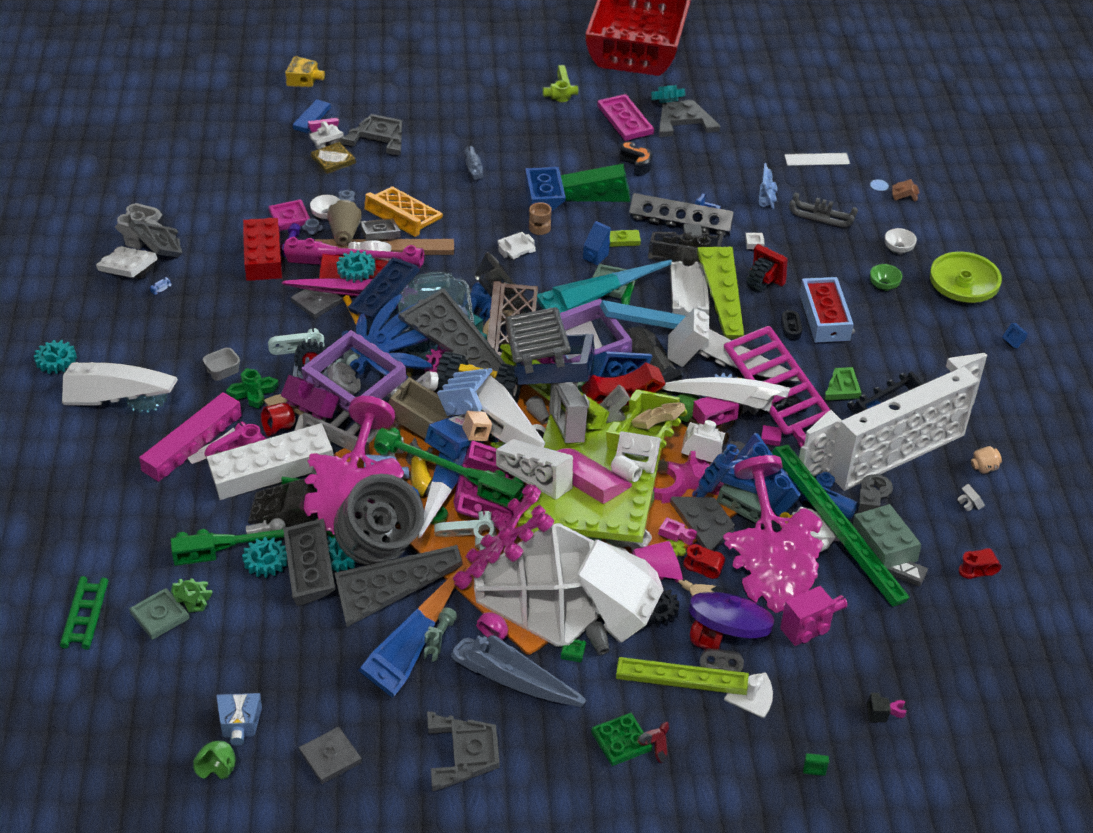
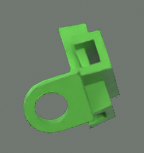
M193 578L185 581L179 579L178 583L172 584L171 589L176 602H184L188 612L203 611L207 605L206 600H209L213 592L212 590L205 589L208 582H195Z

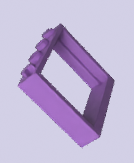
M601 299L560 313L565 330L597 318L603 320L618 341L595 349L594 355L605 351L632 353V339L615 318L604 315L600 307ZM563 355L564 363L580 362L581 355L571 359H567ZM551 356L554 363H556L555 357Z
M352 330L301 368L304 380L314 384L316 388L339 396L337 405L347 412L351 400L355 397L320 372L352 347L390 372L361 396H373L383 399L407 379L406 368L402 362L395 360L387 352H383L375 344L368 342L360 334H356Z

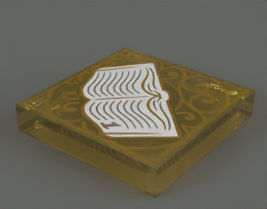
M340 142L311 152V157L327 174L356 163V158Z

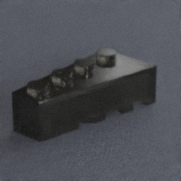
M653 231L649 243L648 258L657 261H682V264L692 266L695 262L700 263L697 254L698 247H722L724 233L710 236L709 233L692 235V232H685L677 235L676 232Z

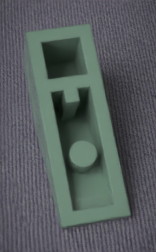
M724 483L717 498L718 503L757 523L761 518L758 494Z

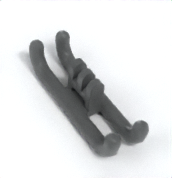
M797 192L793 194V200L789 202V209L794 215L840 228L850 227L858 213L856 207L852 208L850 213L832 210L833 202L830 201L828 206H826L827 200L823 199L822 204H819L820 198H816L815 205L801 202ZM796 206L804 210L812 211L813 213L798 210ZM830 216H831V217H835V218H839V219H843V220H847V221H840V220H837V219H833V218H830Z

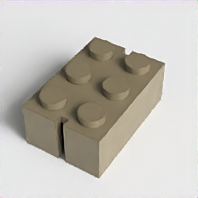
M410 377L390 397L388 402L395 411L394 420L424 439L426 438L429 424L452 417L446 415L438 394Z

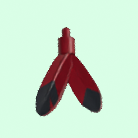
M667 721L662 723L659 729L645 732L638 738V743L645 746L655 742V756L660 763L664 762L667 757L665 736L669 730V722Z

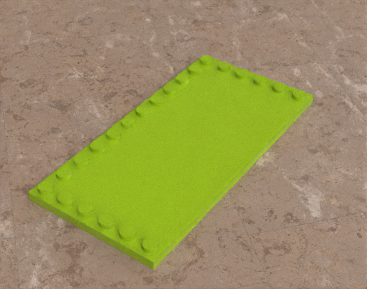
M656 392L658 394L672 396L671 393ZM629 405L621 408L626 417L630 413ZM550 414L543 436L544 448L554 451L566 448L575 449L612 471L611 463L616 456L617 450L607 448L606 431L613 422L606 423L603 430L586 428L584 442L565 443L553 415ZM666 421L659 422L649 429L637 428L631 425L627 432L656 437ZM625 453V456L631 460L647 462L649 458ZM660 455L657 458L654 473H646L645 470H642V474L636 482L630 481L632 483L631 488L604 504L573 485L571 490L558 499H554L541 492L538 500L519 518L518 527L524 525L533 517L531 515L532 510L540 505L546 510L545 514H549L554 519V522L565 523L570 529L585 537L643 543Z

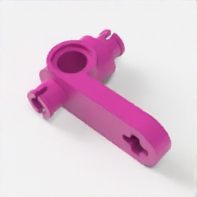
M240 422L241 425L238 423L234 432L211 443L206 448L204 454L207 458V456L262 441L266 438L261 434L259 426L255 424L246 425L245 422Z

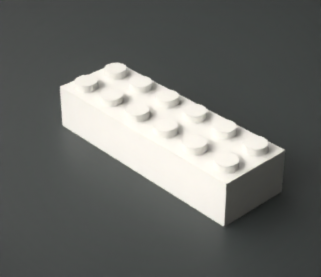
M320 423L207 456V460L219 499L222 500L279 483L282 476L296 478L312 473L314 467H309L307 461L311 453L328 456L334 455L324 427Z

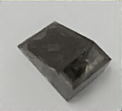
M306 478L260 490L255 494L248 523L259 524L264 523V520H266V523L269 524L273 519L280 518L285 522V527L311 522L313 521L314 513L307 516L303 509L304 499L307 493H315L317 490L312 484H306L304 481Z

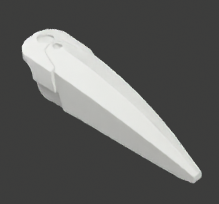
M723 377L667 382L661 388L667 391L734 401L765 411H770L774 395L788 397L790 390L789 387L757 380Z

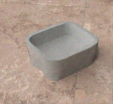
M231 348L220 349L203 358L207 372L216 381L239 372L240 359Z

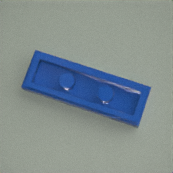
M316 99L293 123V129L308 133L310 131L308 121L320 120L331 108V104Z

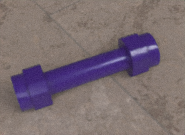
M291 224L288 229L289 236L287 239L299 236L301 228L298 224ZM282 244L280 253L283 257H286L284 253L285 244Z

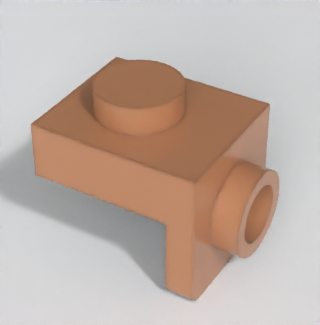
M912 179L892 185L895 200L911 195L914 202L918 201L917 194H919V188L917 184L914 185Z

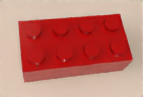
M278 218L243 220L246 281L281 279L282 268Z

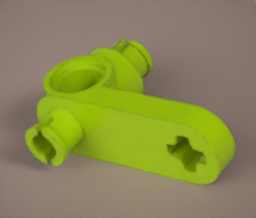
M558 65L557 74L559 81H556L555 84H550V87H543V97H551V100L566 102L571 98V95H578L577 85L570 86L565 65Z

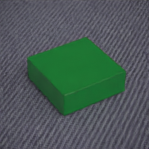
M575 639L570 645H564L561 651V659L582 663L586 641Z
M806 753L803 773L826 776L829 756Z

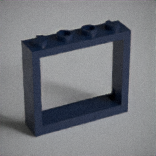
M594 334L567 335L571 351L563 355L581 354L580 362L564 363L565 366L558 368L556 363L532 364L534 372L527 374L524 362L516 363V366H514V377L518 378V385L589 382L595 354Z

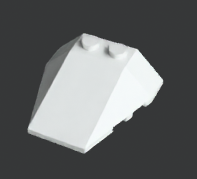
M600 540L594 541L577 573V577L588 597H592L596 605L595 610L597 614H601L605 622L603 624L605 629L618 642L625 641L647 624L663 592L657 571L646 560Z

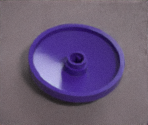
M697 593L691 598L689 604V612L698 622L715 631L736 637H764L771 633L774 625L773 616L764 607L743 597L728 593Z

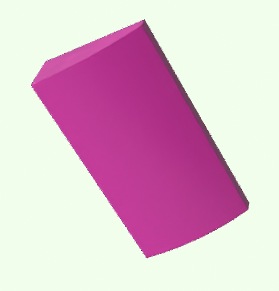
M575 449L557 450L558 452L573 456L572 485L602 504L632 487L631 482L614 474L609 469Z

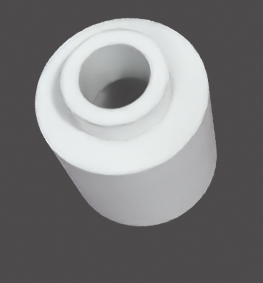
M624 455L615 457L611 463L612 472L629 482H636L642 474L640 465Z

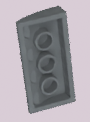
M324 518L283 528L292 596L296 605L300 606L310 603L333 592L335 585Z

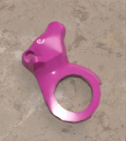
M690 451L688 461L684 464L659 461L657 472L670 475L675 483L668 488L654 487V499L661 500L662 504L670 503L671 497H681L687 489L696 490L699 486V479L710 464L705 460L696 458L695 451ZM720 482L714 489V491L710 493L713 495H719L720 489L722 488L724 483Z

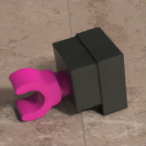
M871 692L866 704L869 722L887 723L890 714L898 718H904L907 711L898 708H903L905 701L897 700L896 702L889 703V698L880 697L879 693Z

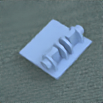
M764 163L763 183L760 184L759 205L761 207L771 205L772 209H774V202L777 201L775 194L777 192L776 182L772 181L771 169H768L767 164Z

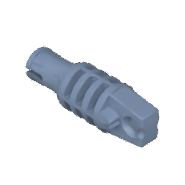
M470 146L471 151L467 147L465 154L469 173L474 180L483 178V166L480 157L475 153L473 147Z

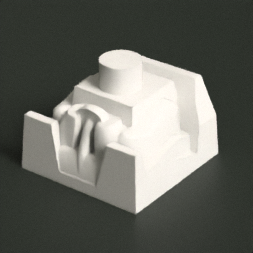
M706 420L704 425L690 422L684 434L681 453L689 455L690 451H695L696 458L713 462L717 455L722 454L725 433L715 429L716 423L710 420Z

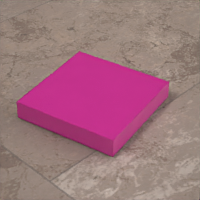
M302 200L268 206L271 217L278 218L279 231L289 229L293 223L303 226L310 219Z

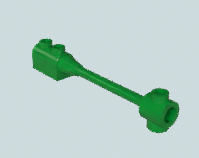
M381 428L376 434L374 448L381 455H386L388 452L395 453L400 449L464 475L465 478L478 486V496L504 507H507L512 499L516 498L520 502L523 497L522 490L525 488L523 481L517 477H514L512 480L506 478L501 470L492 472L489 470L465 468L401 442L402 436L396 428H391L390 430Z
M206 529L198 530L197 535L189 536L186 532H179L175 538H171L174 566L216 560V551L238 543L253 542L257 538L259 540H263L264 537L267 540L284 537V530L236 536L232 534L209 533ZM326 531L327 536L334 538L335 535L331 531Z

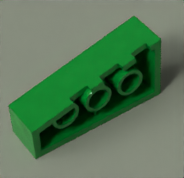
M624 164L561 175L566 197L565 201L630 202V190Z

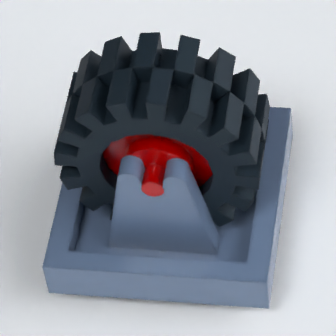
M308 339L307 342L305 340L302 341L301 345L299 344L295 350L293 376L303 379L301 368L327 349V346H323L321 341L317 343V339H314V342H311V339ZM327 366L320 373L329 379L327 373L329 366Z

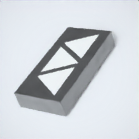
M910 561L888 568V570L894 577L920 587L928 568Z

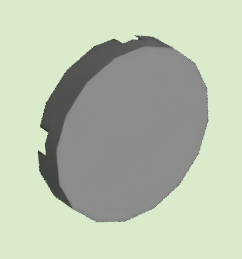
M334 362L329 366L327 373L331 381L352 395H355L360 390V379H356L354 376L356 373L352 368L342 362L337 364Z

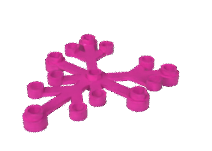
M528 484L522 490L524 494L522 502L514 498L508 503L507 507L514 513L512 520L505 513L502 514L501 512L493 518L494 526L500 532L497 536L492 537L487 534L482 538L480 543L485 549L476 551L472 548L465 557L471 563H474L466 571L460 570L454 575V584L459 589L463 590L472 581L470 574L475 578H479L484 573L488 562L491 564L496 562L504 546H506L503 550L505 557L511 562L516 561L523 553V549L517 543L514 544L517 535L524 542H527L533 536L532 529L538 528L541 532H546L553 525L554 519L549 514H545L546 510L538 505L531 512L533 517L524 525L514 528L521 515L538 500L541 494V490L538 487Z

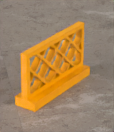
M390 187L378 194L369 192L365 195V210L382 219H394L398 228L414 237L420 235V229L443 217V213L394 187Z

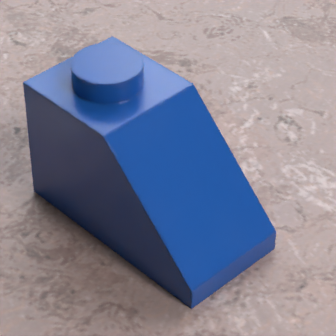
M597 221L593 224L584 243L583 259L598 265L609 255L610 227Z

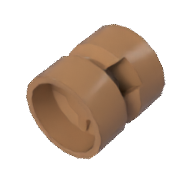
M542 202L532 204L529 209L530 232L536 235L549 233L551 230L550 205Z

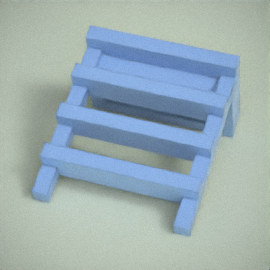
M492 368L457 372L453 374L454 378L448 379L449 384L443 385V390L437 392L447 416L466 414L467 411L480 412L483 409L476 390L492 373Z

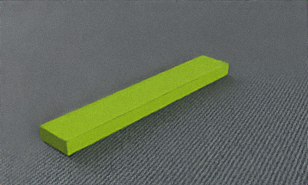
M619 657L616 679L747 695L749 673L624 657Z

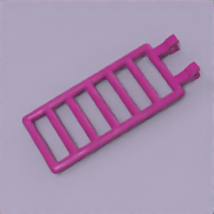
M766 326L725 343L724 349L745 379L755 380L753 377L755 374L784 362L789 364L792 368L791 370L762 382L777 384L797 376L802 383L790 388L788 397L807 390L812 396L810 399L778 412L773 403L788 397L774 395L770 411H768L785 435L792 433L797 439L799 447L804 446L806 434L802 429L816 423L830 409L770 326ZM766 334L772 341L741 355H738L733 349ZM775 348L782 355L750 369H747L743 361ZM815 404L822 410V412L790 426H787L782 419Z

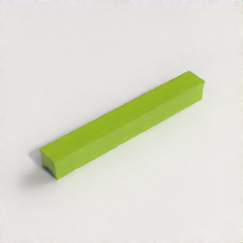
M501 344L500 348L503 349L501 354L502 360L506 364L516 366L512 358L510 345ZM532 360V364H541L537 360ZM551 383L527 384L550 401ZM587 396L590 406L587 408L586 428L603 430L610 412ZM561 400L560 409H562L565 412L566 407Z

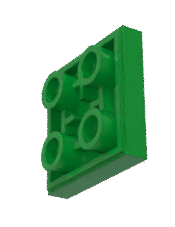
M632 713L597 725L591 729V733L611 766L652 751L651 744L645 746L638 743V738L644 732Z

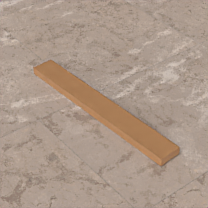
M315 239V241H321L338 248L348 249V245H339L334 239ZM352 239L351 242L361 243V242L368 241V240H366V239ZM378 239V241L389 243L391 245V252H403L405 247L414 245L416 248H423L424 255H454V239Z

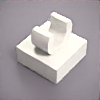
M969 484L962 488L965 495H961L958 501L960 504L968 501L964 506L966 511H970L973 506L978 510L985 506L980 496Z

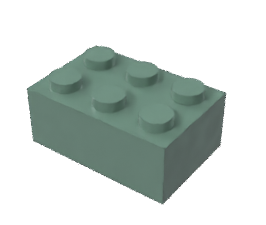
M890 504L854 515V528L887 569L910 561H918L921 543Z

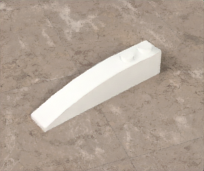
M709 329V340L699 349V354L707 358L709 356L716 358L715 362L724 367L728 364L738 369L724 349V344L731 340ZM741 345L733 348L738 355L750 351ZM758 355L743 361L747 369H750L770 360ZM777 365L755 375L770 379L789 370ZM797 376L784 380V382L802 383Z
M75 362L71 363L63 375L62 403L63 405H101L102 401L118 402L119 398L128 397L130 400L136 399L142 394L148 397L170 393L178 379L175 376L124 364Z

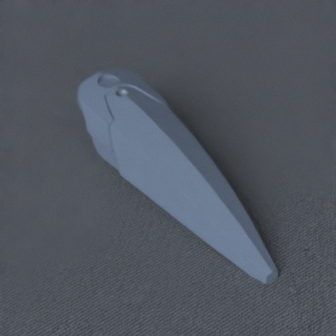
M491 635L488 638L478 636L476 640L464 638L451 652V657L456 662L475 673L478 672L517 691L545 700L582 707L587 701L581 694L512 646L507 645L497 636Z

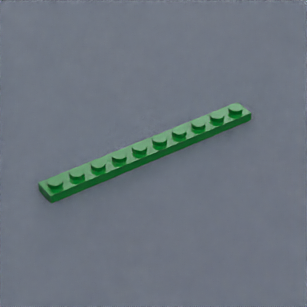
M789 445L775 447L771 453L781 458L783 468L788 473V476L796 483L800 491L822 516L825 523L836 534V537L859 563L861 569L866 572L873 581V584L885 596V599L892 607L906 603L910 598L791 447Z

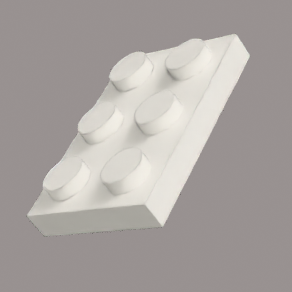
M118 247L112 254L103 257L102 261L96 264L98 271L134 277L158 258L156 253Z

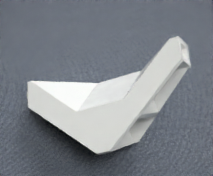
M560 523L553 524L546 532L536 531L530 540L518 543L523 549V553L516 561L511 562L503 553L493 564L489 562L486 565L484 573L479 578L474 577L476 603L555 646L570 645L586 630L589 624L595 622L601 616V614H597L595 610L596 605L592 597H588L577 577V573L594 541Z

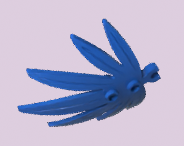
M401 294L391 299L380 310L372 323L369 335H367L365 314L362 313L359 316L356 324V333L360 334L365 340L375 344L377 348L387 352L395 360L402 362L405 367L433 369L431 363L417 356L405 353H389L390 351L429 340V338L417 330H412L398 336L409 327L408 324L398 318L400 313L384 326L403 297ZM343 331L342 336H344L349 331ZM354 347L350 349L360 356L350 363V367L353 370L359 366L356 370L359 375L364 373L367 364L385 376L390 373Z

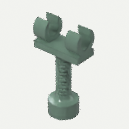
M443 608L438 616L440 623L437 628L429 626L428 631L425 633L427 647L424 649V659H426L428 654H433L432 662L438 659V654L441 653L442 635L447 626H452L457 618V614L453 609Z

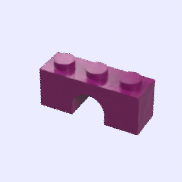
M288 375L281 393V397L287 399L286 403L296 407L299 405L300 410L307 413L311 411L312 416L318 419H323V417L332 418L340 398L329 391L314 387V384L292 375Z

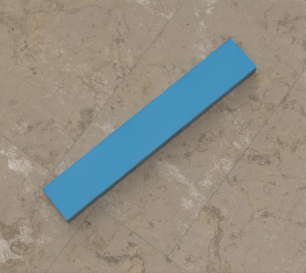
M604 300L600 303V307L606 317L675 329L686 317L685 315Z

